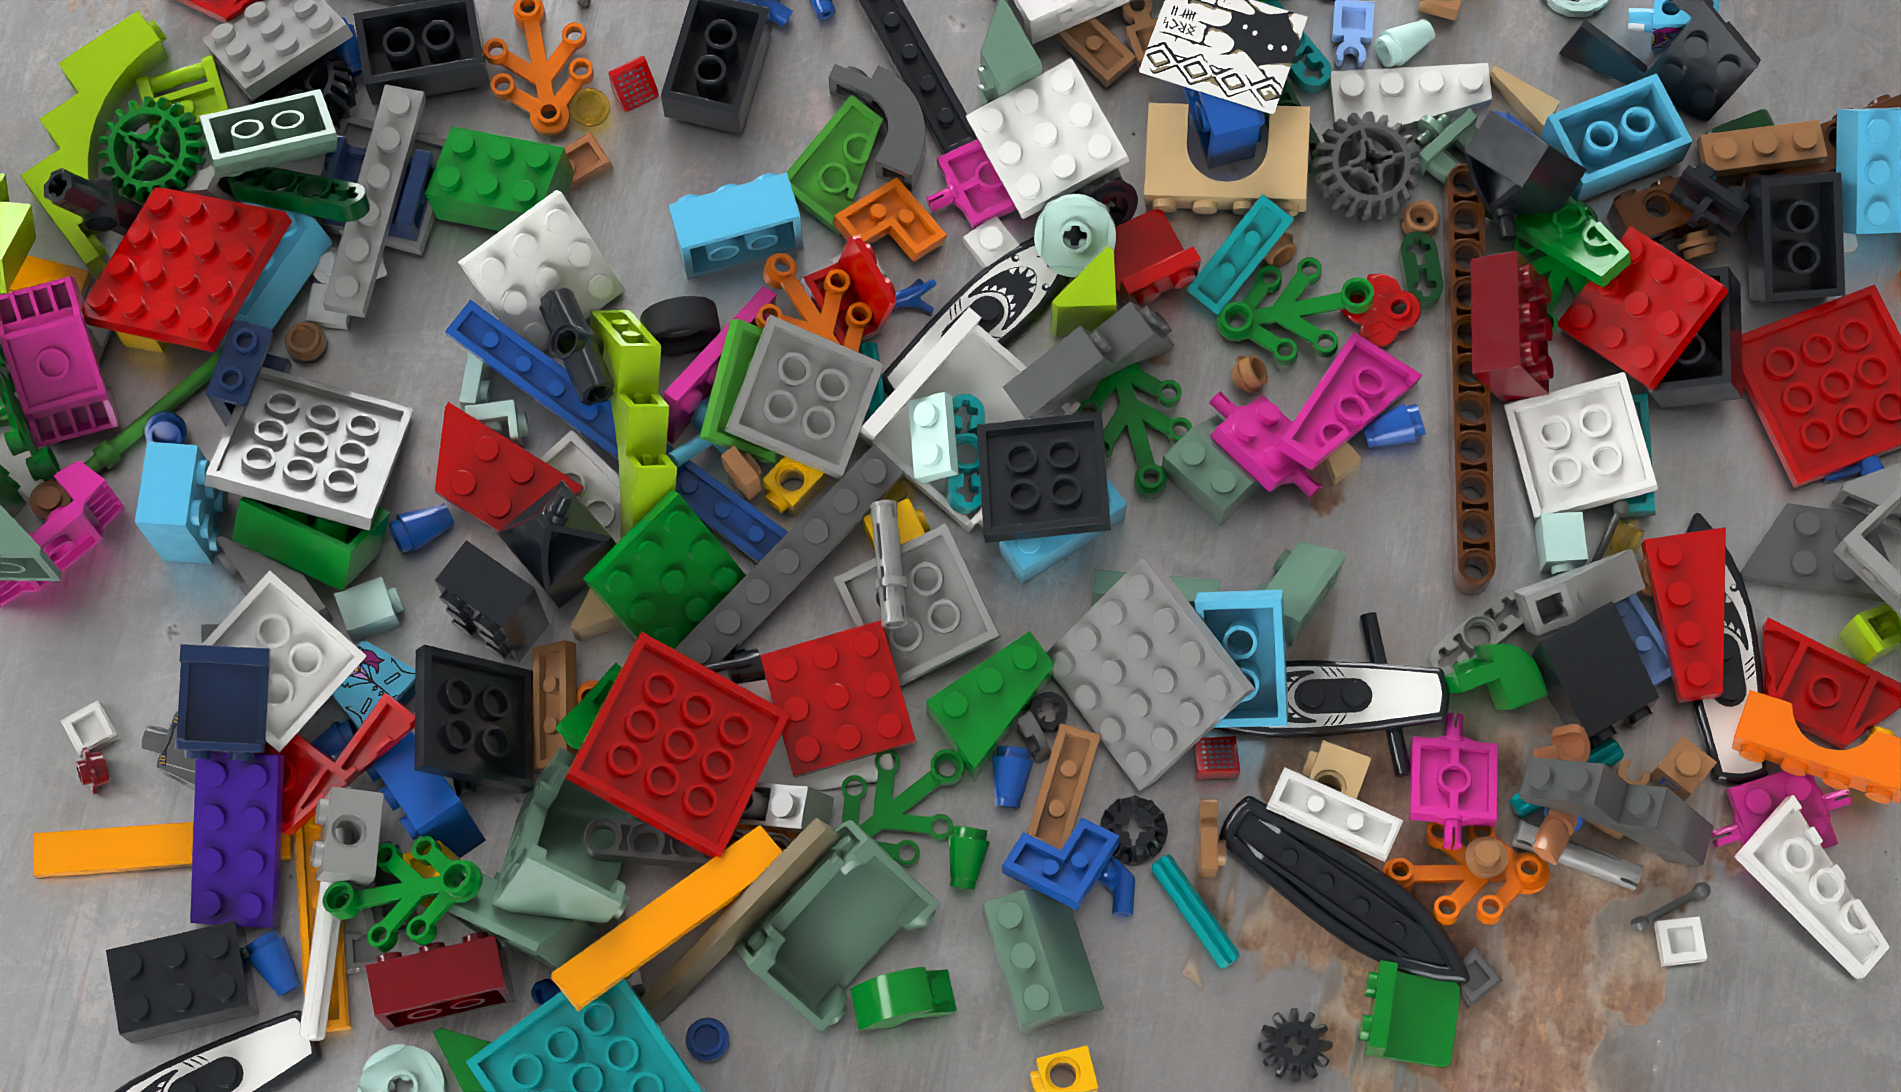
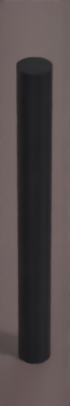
M1376 612L1362 614L1360 619L1370 662L1388 664ZM1402 728L1385 730L1395 777L1410 775V761Z

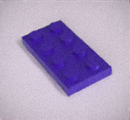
M211 751V759H196L190 923L218 925L235 921L240 926L277 927L279 920L284 755L255 753V761L228 760L229 752Z

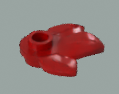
M1381 273L1369 274L1366 280L1372 284L1374 289L1372 307L1361 314H1354L1346 309L1340 311L1352 322L1362 325L1359 332L1361 337L1377 347L1383 348L1394 341L1399 331L1408 330L1418 322L1421 315V306L1418 299L1412 293L1401 290L1397 280L1393 277ZM1354 295L1350 300L1353 303H1362L1365 298L1361 295ZM1401 304L1407 306L1402 314L1393 313V309Z

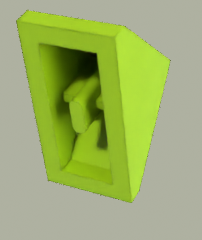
M1886 603L1857 614L1842 629L1838 636L1857 662L1868 666L1901 646V616Z

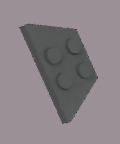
M1787 503L1740 572L1745 582L1885 602L1833 552L1840 542L1868 516L1866 514ZM1875 528L1865 539L1889 561Z

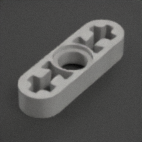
M1505 590L1499 593L1438 642L1428 657V667L1441 668L1445 675L1455 672L1449 665L1444 668L1439 666L1442 658L1440 653L1446 657L1450 656L1458 649L1459 645H1461L1464 652L1457 657L1455 663L1469 659L1467 653L1472 656L1471 658L1477 657L1473 648L1476 645L1469 640L1467 635L1468 629L1472 626H1483L1489 631L1491 640L1488 644L1503 643L1524 625L1519 610L1516 614L1517 619L1515 616L1509 615L1501 621L1499 627L1494 621L1504 609L1503 603L1507 606L1517 605L1513 593L1516 590Z

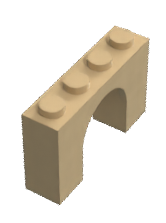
M1148 104L1144 180L1145 207L1162 210L1164 213H1173L1177 208L1193 209V212L1198 214H1213L1217 212V209L1233 210L1235 214L1246 215L1258 198L1264 194L1290 216H1295L1298 212H1306L1310 107L1277 106L1274 115L1269 113L1268 148L1261 165L1252 174L1243 179L1224 182L1203 175L1191 162L1188 154L1190 131L1189 104Z

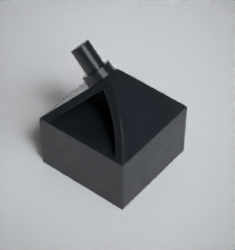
M1490 110L1464 151L1474 187L1485 210L1492 213L1494 222L1498 223L1500 241L1503 242L1516 239L1514 221L1518 219V215L1561 211L1587 171L1586 168L1492 110Z
M563 480L497 533L511 553L559 609L588 586L582 578L616 545L611 535Z

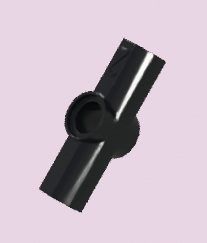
M64 168L51 172L50 178L44 184V198L52 201V204L82 217L83 227L94 232L113 231L125 236L143 207L119 195L118 186L113 181L105 179L87 180Z
M565 287L555 291L550 290L540 298L541 306L539 307L551 334L549 341L550 352L554 357L563 361L581 403L587 406L604 403L614 395L613 388L615 384L602 358L604 353L603 340L591 333L573 291Z

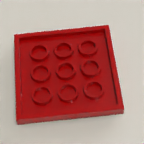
M155 186L83 302L84 306L81 310L85 323L94 327L215 352L292 221L285 211Z
M1875 284L1742 334L1743 386L1794 489L1856 465L1870 456L1880 457L1901 449V335Z
M641 632L576 754L565 779L713 859L715 856L720 858L783 731L790 713Z

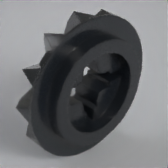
M1119 176L1114 181L1105 177L1099 187L1090 185L1091 193L1088 195L1089 197L1103 204H1108L1110 200L1115 204V206H1106L1115 227L1131 220L1137 209L1138 195L1130 183H1127Z
M1136 795L1123 799L1118 798L1104 811L1100 822L1101 827L1119 835V845L1112 856L1122 862L1137 864L1154 858L1162 850L1167 839L1168 827L1164 812L1152 800H1146ZM1133 813H1136L1140 826L1152 829L1146 830V832H1139L1135 846H1132L1129 832L1122 831L1121 828L1122 826L1129 825Z

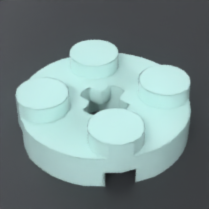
M1064 195L1048 202L1039 215L1034 232L1035 247L1039 256L1057 274L1077 277L1107 246L1114 251L1116 243L1115 224L1103 203L1086 195ZM1072 226H1080V231L1087 233V237L1080 239L1077 246L1071 245L1070 239L1063 237L1064 232L1070 231Z
M394 1044L379 1050L368 1059L362 1070L363 1074L357 1092H392L396 1089L394 1081L401 1078L404 1082L413 1081L414 1087L409 1090L410 1092H446L447 1082L442 1067L429 1052L415 1046Z

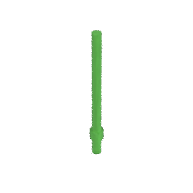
M223 347L111 441L107 442L104 440L93 449L94 455L85 461L84 464L96 473L100 472L104 467L110 469L121 459L119 455L145 434L146 422L153 414L161 411H173L212 378Z

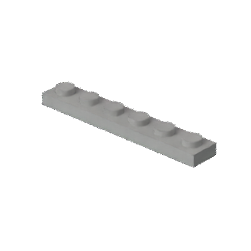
M385 84L357 181L358 184L365 188L370 210L363 218L345 223L323 301V306L327 311L363 318L366 316L426 102L425 93L422 91Z

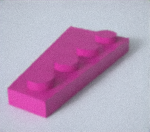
M763 286L732 320L741 319L757 326L756 316L759 309L765 304L775 305L777 294ZM766 313L762 317L766 321L771 314ZM730 322L664 392L663 399L669 405L667 441L671 444L676 442L691 423L692 415L699 403L711 395L718 369V361L721 358Z
M1353 331L1276 449L1312 471L1412 389L1423 375Z

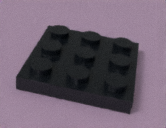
M1101 412L977 424L985 543L1111 530Z
M423 645L416 649L414 770L522 794L532 790L533 670L429 645Z

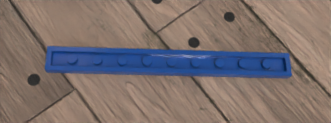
M470 299L446 329V335L618 460L611 402L606 400L604 403H596L591 406L581 403L564 367ZM669 444L666 447V455L675 450ZM691 460L677 468L675 492L681 495L706 526L755 562L759 563L788 533V531Z

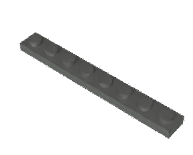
M874 444L674 650L701 665L725 661L852 531L863 517L871 511L870 504L882 500L905 476L904 471Z

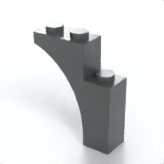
M1130 301L1092 332L1079 326L1004 385L1003 389L1025 419L1048 417L1069 400L1107 376L1141 360L1166 353L1175 346L1168 336L1172 329L1160 313L1156 312L1154 314L1148 306L1141 308Z
M1530 757L1519 797L1526 803L1568 813L1627 836L1654 852L1665 862L1704 865L1714 826L1667 787L1629 784L1605 764Z

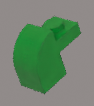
M1480 644L1473 646L1477 657L1455 663L1453 665L1455 672L1445 675L1449 693H1463L1480 685L1487 684L1494 707L1497 710H1512L1548 695L1540 670L1534 659L1523 649L1511 644Z
M925 967L904 969L871 978L850 988L859 1030L893 1028L913 1018L947 1016L957 1011L948 969L926 971Z

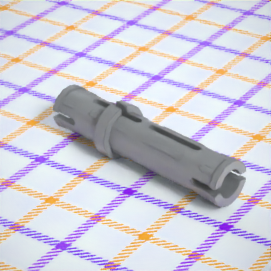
M879 500L870 504L878 578L874 581L875 591L879 592L882 627L888 629L901 628L909 624L905 601L908 579L903 575L897 502Z
M1521 820L1518 824L1519 829L1515 831L1512 846L1537 854L1532 847L1539 828ZM1569 839L1557 862L1618 884L1631 891H1635L1637 888L1635 883H1639L1643 872V865L1626 861Z

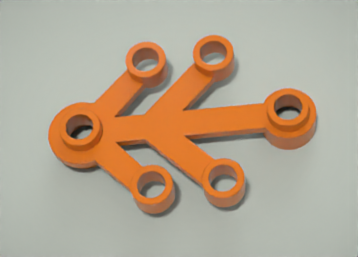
M517 0L513 6V14L516 24L525 30L531 64L508 51L506 42L500 38L488 40L484 45L486 60L490 64L501 65L536 86L538 99L516 88L514 79L506 73H499L492 78L491 89L494 97L498 100H507L529 113L531 124L538 133L546 136H556L562 133L569 124V104L583 85L590 83L594 77L592 63L586 58H576L569 65V79L554 96L552 82L575 51L584 47L587 42L586 32L579 23L572 22L565 25L562 30V42L547 60L540 28L546 20L543 2L541 0ZM527 6L535 7V9L530 13H524L522 11V9ZM573 32L581 34L577 40H570L568 36ZM494 48L503 49L500 55L493 56L490 54ZM580 67L588 69L585 75L575 74V71ZM501 83H508L510 85L505 91L497 90V86ZM548 111L556 112V115L551 119L543 117V114Z
M784 253L771 255L764 265L762 271L763 279L767 285L774 289H784L803 320L782 315L781 310L776 305L765 304L757 313V326L764 328L766 321L762 315L768 313L840 344L833 332L841 298L850 285L849 275L840 269L831 270L827 274L824 281L826 293L820 314L796 277L797 264L795 260ZM775 264L785 265L788 271L781 272L777 270ZM830 280H840L843 283V287H834ZM853 303L845 315L848 330L843 346L856 352L859 351L863 330L868 326L872 317V311L865 303ZM852 313H862L865 317V320H856L852 316Z
M1430 822L1427 826L1425 834L1427 844L1432 848L1441 849L1459 865H1413L1405 858H1394L1386 862L1382 870L1383 873L1403 886L1409 893L1414 888L1415 883H1462L1450 896L1444 895L1435 901L1433 917L1442 925L1454 924L1459 917L1460 911L1489 882H1506L1495 895L1481 897L1476 908V916L1480 922L1487 925L1496 924L1500 921L1503 910L1520 893L1529 895L1542 890L1548 883L1550 870L1546 861L1538 855L1529 852L1518 854L1494 835V827L1470 825L1468 831L1469 842L1479 837L1474 831L1484 830L1488 834L1487 837L1499 840L1508 852V863L1501 874L1490 879L1479 878L1469 870L1465 863L1466 846L1462 844L1460 849L1453 850L1452 836L1450 850L1443 847L1444 837L1437 838L1431 833L1435 830L1444 832V825L1437 822ZM1521 868H1529L1533 870L1535 874L1527 875L1521 870ZM1393 870H1402L1407 875L1403 877L1396 876ZM1448 906L1454 913L1450 915L1443 914L1439 908ZM1492 906L1497 912L1495 914H1488L1483 910V907Z

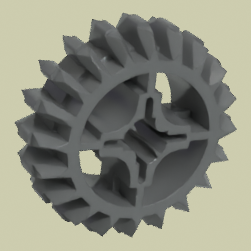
M1367 111L1363 115L1362 120L1357 113H1351L1347 117V122L1340 118L1333 123L1334 130L1327 129L1322 134L1325 142H1319L1315 147V151L1322 157L1314 159L1312 166L1323 170V172L1314 177V182L1319 184L1326 183L1327 187L1321 192V197L1325 198L1332 194L1336 199L1332 202L1331 207L1335 210L1342 204L1346 205V217H1352L1358 209L1361 221L1368 220L1372 213L1377 219H1382L1386 216L1387 210L1395 213L1400 209V202H1408L1412 197L1409 190H1414L1419 184V181L1412 175L1418 174L1422 166L1411 162V160L1419 155L1420 150L1415 148L1408 149L1407 144L1413 140V135L1408 134L1402 138L1398 134L1402 129V123H1396L1392 128L1388 127V115H1382L1375 122L1372 111ZM1351 139L1353 146L1350 149L1351 161H1348L1343 166H1339L1338 160L1341 146L1344 141ZM1372 140L1380 143L1387 151L1378 150ZM1364 159L1366 160L1365 164L1367 162H1370L1372 166L1379 164L1371 172H1368L1369 168L1364 170L1362 166L1355 168ZM1390 166H1394L1393 184L1389 191L1383 194L1381 187L1384 183L1383 171ZM1346 181L1356 182L1361 188L1362 193L1353 189Z

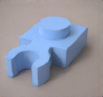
M1335 0L1331 41L1342 42L1338 46L1335 55L1336 67L1342 66L1344 55L1353 54L1357 58V69L1363 68L1366 59V49L1362 44L1371 45L1375 2Z

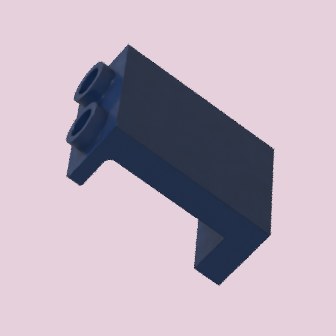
M337 135V151L329 152L325 155V177L357 183L367 149L351 146L346 136ZM416 149L414 157H410L388 236L413 241L418 240L428 205L425 192L436 167L432 152ZM322 218L323 223L345 227L346 222Z
M236 319L232 322L206 391V396L225 427H227L236 405L242 407L248 405L262 367L287 374L290 372L292 364L289 359L267 353L274 335L270 328Z
M180 644L179 662H181L175 749H185L184 758L211 759V751H229L228 760L255 761V752L265 753L270 648Z

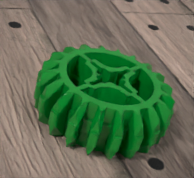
M144 96L142 106L134 100L128 101L129 113L116 109L115 114L119 121L116 124L111 121L105 122V127L111 130L110 136L98 137L102 144L108 146V149L97 153L101 160L108 161L101 169L103 174L113 176L111 181L117 184L118 189L122 188V196L128 199L136 196V201L140 204H145L155 186L172 190L180 188L184 191L189 178H193L197 173L194 170L196 164L204 165L206 161L205 158L198 155L199 152L207 149L205 141L197 140L203 135L202 127L194 125L197 117L191 112L184 113L185 107L178 102L171 105L170 100L165 97H160L155 102L150 96ZM150 121H160L158 125L153 124L152 128L144 134L135 133L140 127ZM175 129L180 138L179 157H176L173 152V143L176 139V136L173 135ZM141 143H145L150 147H158V152L165 155L166 158L163 159L157 155L148 154L149 150L142 147ZM128 144L132 146L134 151V157L130 163L133 167L131 171L128 167L126 155ZM163 167L172 168L165 176L156 180L146 181L149 176L153 177L159 169Z

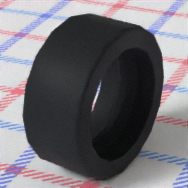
M680 296L665 299L649 306L640 316V322L660 343L661 355L666 356L684 355L705 349L721 332L717 307L713 300L706 297Z

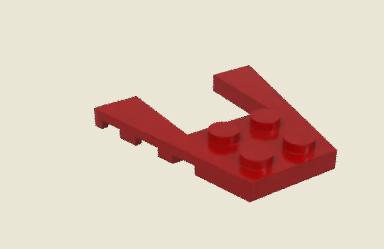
M384 693L336 761L300 733H297L280 752L266 741L265 753L262 754L284 755L282 832L292 836L315 816L319 798L325 799L332 786L347 788L415 728V713L392 696Z

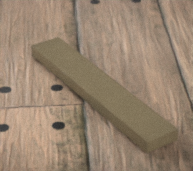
M818 818L814 819L640 998L655 1021L661 1023L841 837L831 826Z

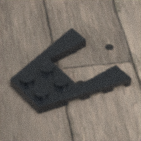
M1670 0L1690 15L1691 19L1650 66H1647L1586 19L1559 52L1560 55L1626 85L1657 73L1674 106L1707 121L1717 113L1753 73L1761 61L1731 22L1728 21L1726 23L1714 9V2L1712 0Z

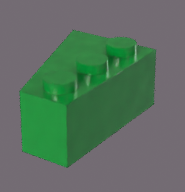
M1031 631L926 700V715L949 747L960 754L964 761L965 769L974 781L997 750V746H1001L1004 743L1008 734L1017 724L1018 718L1027 713L1032 700L1043 692L1053 678L1054 663Z

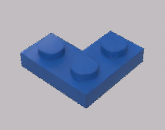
M1081 818L1063 848L1059 850L1023 832L1002 864V873L1078 911L1117 849L1119 835Z

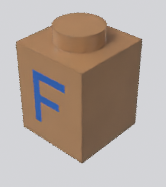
M1682 736L1652 772L1649 781L1657 787H1667L1685 802L1717 762L1686 737Z

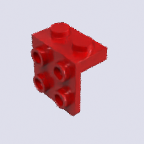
M1152 209L1115 227L1116 294L1123 307L1130 301L1139 306L1146 305L1158 298L1163 292L1188 285L1198 275L1201 263L1200 256L1194 246L1184 250L1162 210Z
M857 234L848 239L837 263L804 276L800 282L821 314L826 293L824 281L827 274L831 270L840 269L849 275L850 285L841 298L833 332L842 346L848 330L845 315L853 303H865L872 311L871 320L863 330L861 342L881 333L896 304L894 285L887 277H883L877 266L876 255L872 247L868 243H864L860 235ZM830 280L834 287H843V283L840 280ZM852 313V316L856 320H865V317L862 313Z

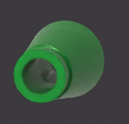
M954 826L953 836H948L951 887L975 890L976 881L978 880L990 842L986 841L987 830Z

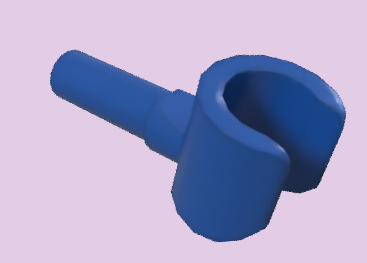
M1873 455L1863 459L1856 465L1824 477V481L1829 482L1853 477L1859 473L1861 476H1865L1884 469V466L1880 459Z

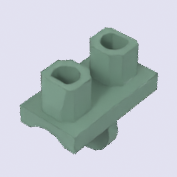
M1470 108L1446 130L1444 128L1451 123V120L1445 114H1442L1437 120L1432 116L1424 115L1418 121V128L1421 134L1415 139V143L1420 148H1423L1430 142L1418 155L1420 160L1418 164L1422 166L1418 174L1422 178L1429 172L1445 184L1451 169L1461 164L1450 152L1457 147L1464 153L1478 130L1475 126L1478 115Z

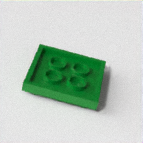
M671 489L582 579L635 640L641 632H644L675 649L746 574L681 495Z

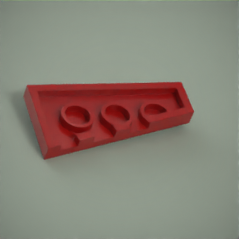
M1726 527L1644 539L1641 544L1677 701L1678 703L1720 697L1723 693Z

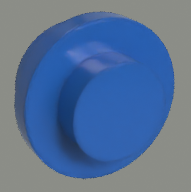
M170 411L157 412L146 422L145 437L148 442L183 444L186 439V424L176 413Z
M708 1017L701 1018L688 1028L685 1039L686 1046L694 1058L704 1062H711L719 1059L726 1052L729 1045V1034L726 1027L719 1020Z

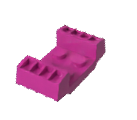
M72 276L0 295V343L24 416L29 423L38 448L118 426L119 412L112 388L105 385L81 309L84 306V301L76 278Z
M81 461L67 466L54 475V478L69 495L72 502L66 507L62 506L52 511L40 528L32 534L28 533L61 572L103 539L104 528L125 507L105 479ZM0 581V607L25 591L38 592L50 581Z

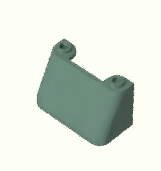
M559 747L539 776L520 808L494 892L492 905L511 913L607 923L612 917L618 919L629 901V895L625 894L626 884L617 880L622 863L600 861L592 858L584 848V831L586 826L596 818L641 819L565 779L576 755ZM599 829L591 836L592 844L599 849L611 847L616 840L615 835L607 829Z
M851 820L842 823L835 829L841 837L735 945V949L746 965L821 1032L828 1025H834L844 1016L847 1010V1005L845 1004L847 993L844 989L901 927L908 931L915 928H924L931 922L936 913L935 909L941 904L865 831Z

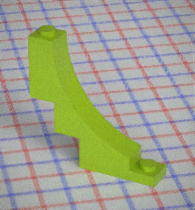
M136 11L58 63L66 79L77 94L39 118L59 150L20 175L30 192L95 279L99 278L106 267L101 257L106 255L107 252L96 238V235L100 232L85 229L82 225V217L52 204V201L44 198V184L50 178L51 172L60 168H64L87 180L98 179L100 158L97 153L101 152L103 146L98 137L106 136L108 129L105 127V122H112L115 110L119 109L124 99L136 86V78L145 76L154 67L168 58L162 42L167 40L163 31L154 20L147 23L139 11Z
M590 310L589 326L603 340L604 353L602 358L615 384L613 388L614 395L610 397L619 461L621 540L671 489L676 491L677 467L666 455L669 405L658 394L661 345L630 310Z

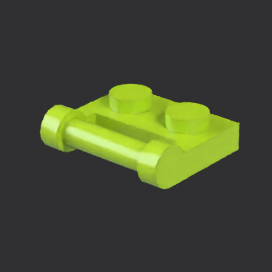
M213 54L202 57V62L152 78H149L148 75L136 78L142 101L144 96H150L155 102L160 97L169 99L171 105L178 102L185 107L184 113L191 112L197 117L194 125L202 127L199 116L230 109ZM207 78V82L159 97L155 95V93ZM155 120L148 122L150 129L152 128L153 124L158 125L160 121ZM175 129V133L173 135L177 137L179 135L177 130Z

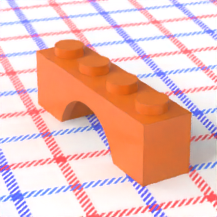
M1752 690L1749 691L1732 744V749L1739 751L1741 757L1753 762L1761 763L1767 760L1779 764L1782 770L1792 775L1805 776L1807 773L1822 778L1826 785L1835 789L1847 790L1850 787L1865 792L1867 798L1878 803L1889 804L1891 801L1900 803L1901 738L1876 730L1867 741L1854 748L1846 750L1823 748L1808 740L1799 730L1793 716L1792 703Z

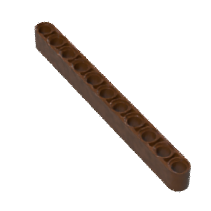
M1464 163L1453 167L1448 174L1442 193L1452 579L1454 586L1459 592L1464 595L1475 596L1484 592L1495 573L1496 556L1490 390L1480 380L1467 382L1459 375L1462 371L1472 373V344L1464 343L1458 337L1461 333L1472 335L1471 305H1464L1457 299L1458 296L1462 295L1471 298V268L1462 267L1457 263L1456 259L1466 258L1470 260L1486 256L1485 208L1474 187L1468 166ZM1465 184L1471 189V192H1460L1454 185ZM1466 221L1473 229L1463 230L1455 222ZM1465 409L1472 410L1478 415L1479 419L1476 421L1466 420L1462 417L1460 411ZM1463 448H1472L1478 452L1480 458L1477 460L1467 459L1461 453V450ZM1474 487L1480 492L1481 498L1469 499L1462 492V488ZM1465 526H1474L1481 531L1483 537L1472 539L1464 533L1463 528ZM1469 565L1477 566L1483 572L1484 577L1480 579L1471 578L1466 574L1464 567Z

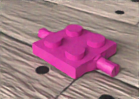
M978 139L937 157V166L946 180V189L926 197L927 204L932 213L954 203L963 211L972 230L993 217L997 216L1000 218L1017 210Z
M1222 391L1210 400L1209 404L1226 418L1223 423L1216 427L1210 437L1269 493L1281 484L1292 482L1306 493L1310 499L1319 492L1322 485L1305 471L1306 467L1276 449L1293 422L1275 404L1262 395L1249 405L1237 407Z
M1454 713L1447 714L1446 735L1436 738L1413 736L1410 747L1409 820L1437 822L1444 825L1443 847L1449 850L1452 845V834L1453 850L1462 847V826L1495 827L1497 821L1498 744L1476 742L1463 737L1464 716L1460 713L1456 715L1455 727Z
M1785 771L1729 788L1725 792L1732 808L1733 824L1713 830L1711 839L1727 834V836L1716 839L1712 843L1718 848L1719 846L1739 840L1741 845L1744 846L1786 797L1794 795L1802 807L1799 811L1809 827L1814 826L1823 840L1821 843L1823 849L1833 847L1839 843L1830 822V811L1852 805L1851 796L1835 801L1837 798L1850 794V791L1848 789L1837 790L1823 795V792L1817 787L1813 775L1806 773L1805 776H1796Z

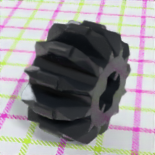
M1291 1008L1288 1016L1289 1022L1279 1012L1275 1013L1272 1017L1275 1027L1265 1024L1261 1029V1033L1269 1040L1261 1041L1257 1045L1258 1051L1272 1053L1263 1060V1067L1269 1068L1277 1063L1280 1067L1275 1073V1078L1281 1080L1286 1070L1291 1071V1081L1293 1084H1299L1301 1081V1070L1310 1080L1315 1079L1318 1074L1314 1065L1325 1068L1329 1063V1059L1320 1052L1331 1050L1333 1043L1329 1040L1318 1039L1327 1032L1328 1027L1326 1024H1321L1313 1029L1310 1025L1315 1019V1014L1312 1012L1306 1015L1303 1022L1299 1021L1297 1008ZM1291 1037H1297V1043L1305 1045V1048H1302L1298 1056L1293 1055L1292 1048L1284 1046V1044H1288Z

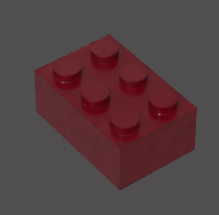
M1517 250L1470 259L1472 374L1502 402L1549 395V379H1552L1554 375L1552 359L1548 355V341H1551L1553 338L1552 324L1547 317V303H1550L1552 300L1549 281L1544 279L1536 271L1534 265L1529 263Z
M477 932L462 937L463 943L445 946L444 942H434L419 947V953L402 956V952H390L377 956L376 963L365 965L375 1017L388 1031L516 1002L507 953L495 935L488 937L487 932Z

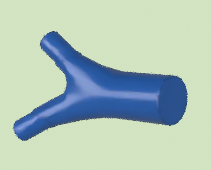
M917 279L910 287L896 291V304L893 309L915 307L931 314L934 307L923 301L921 296L935 287L936 281L931 279L923 283L921 279Z

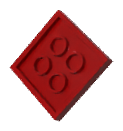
M1630 226L1619 241L1630 252L1631 264L1604 287L1589 280L1558 321V327L1653 391L1729 291L1718 281Z
M882 620L760 655L773 704L790 713L781 734L795 778L917 743L886 632L881 625Z

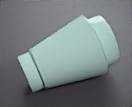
M1421 19L1382 31L1379 38L1374 41L1376 56L1386 67H1401L1430 41L1434 40V29L1426 19Z

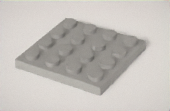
M262 367L248 405L246 407L236 405L206 472L204 486L370 530L412 421L414 408Z
M1152 554L1143 556L1046 652L1054 663L1053 677L1095 733L1101 735V741L1139 791L1149 788L1255 689Z

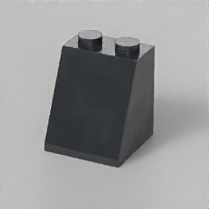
M1612 600L1539 641L1531 655L1543 678L1548 693L1547 698L1564 724H1578L1582 726L1588 734L1590 743L1593 742L1595 747L1617 736L1615 729L1628 722L1631 727H1634L1652 716L1651 708L1660 698Z

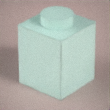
M1583 512L1541 514L1534 526L1539 574L1552 573V577L1584 566L1588 560Z
M382 577L334 593L346 632L353 643L401 627L397 615L398 612L404 611L396 587L389 589Z

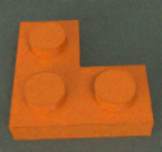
M898 177L836 214L832 223L847 241L850 237L858 234L863 242L869 245L889 233L913 263L944 244L947 234Z

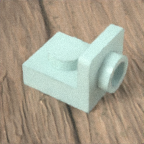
M514 399L465 406L467 414L499 434H502L503 430H509L510 440L523 448L522 437L529 436L526 412L519 413Z

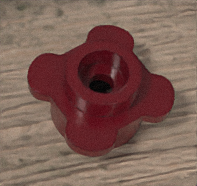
M84 747L82 748V760L76 761V769L81 785L89 784L90 790L94 795L97 794V786L109 783L108 770L101 751L89 753L88 748Z

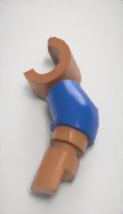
M1568 724L1553 729L1550 738L1553 745L1533 749L1537 758L1587 762L1590 755V741L1588 734L1582 726ZM1545 807L1544 823H1542L1535 836V843L1532 848L1541 859L1556 865L1570 836L1574 831L1581 828L1585 819Z

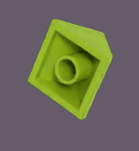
M1109 246L1052 301L1050 332L1055 337H1066L1079 326L1092 332L1116 313L1114 251Z

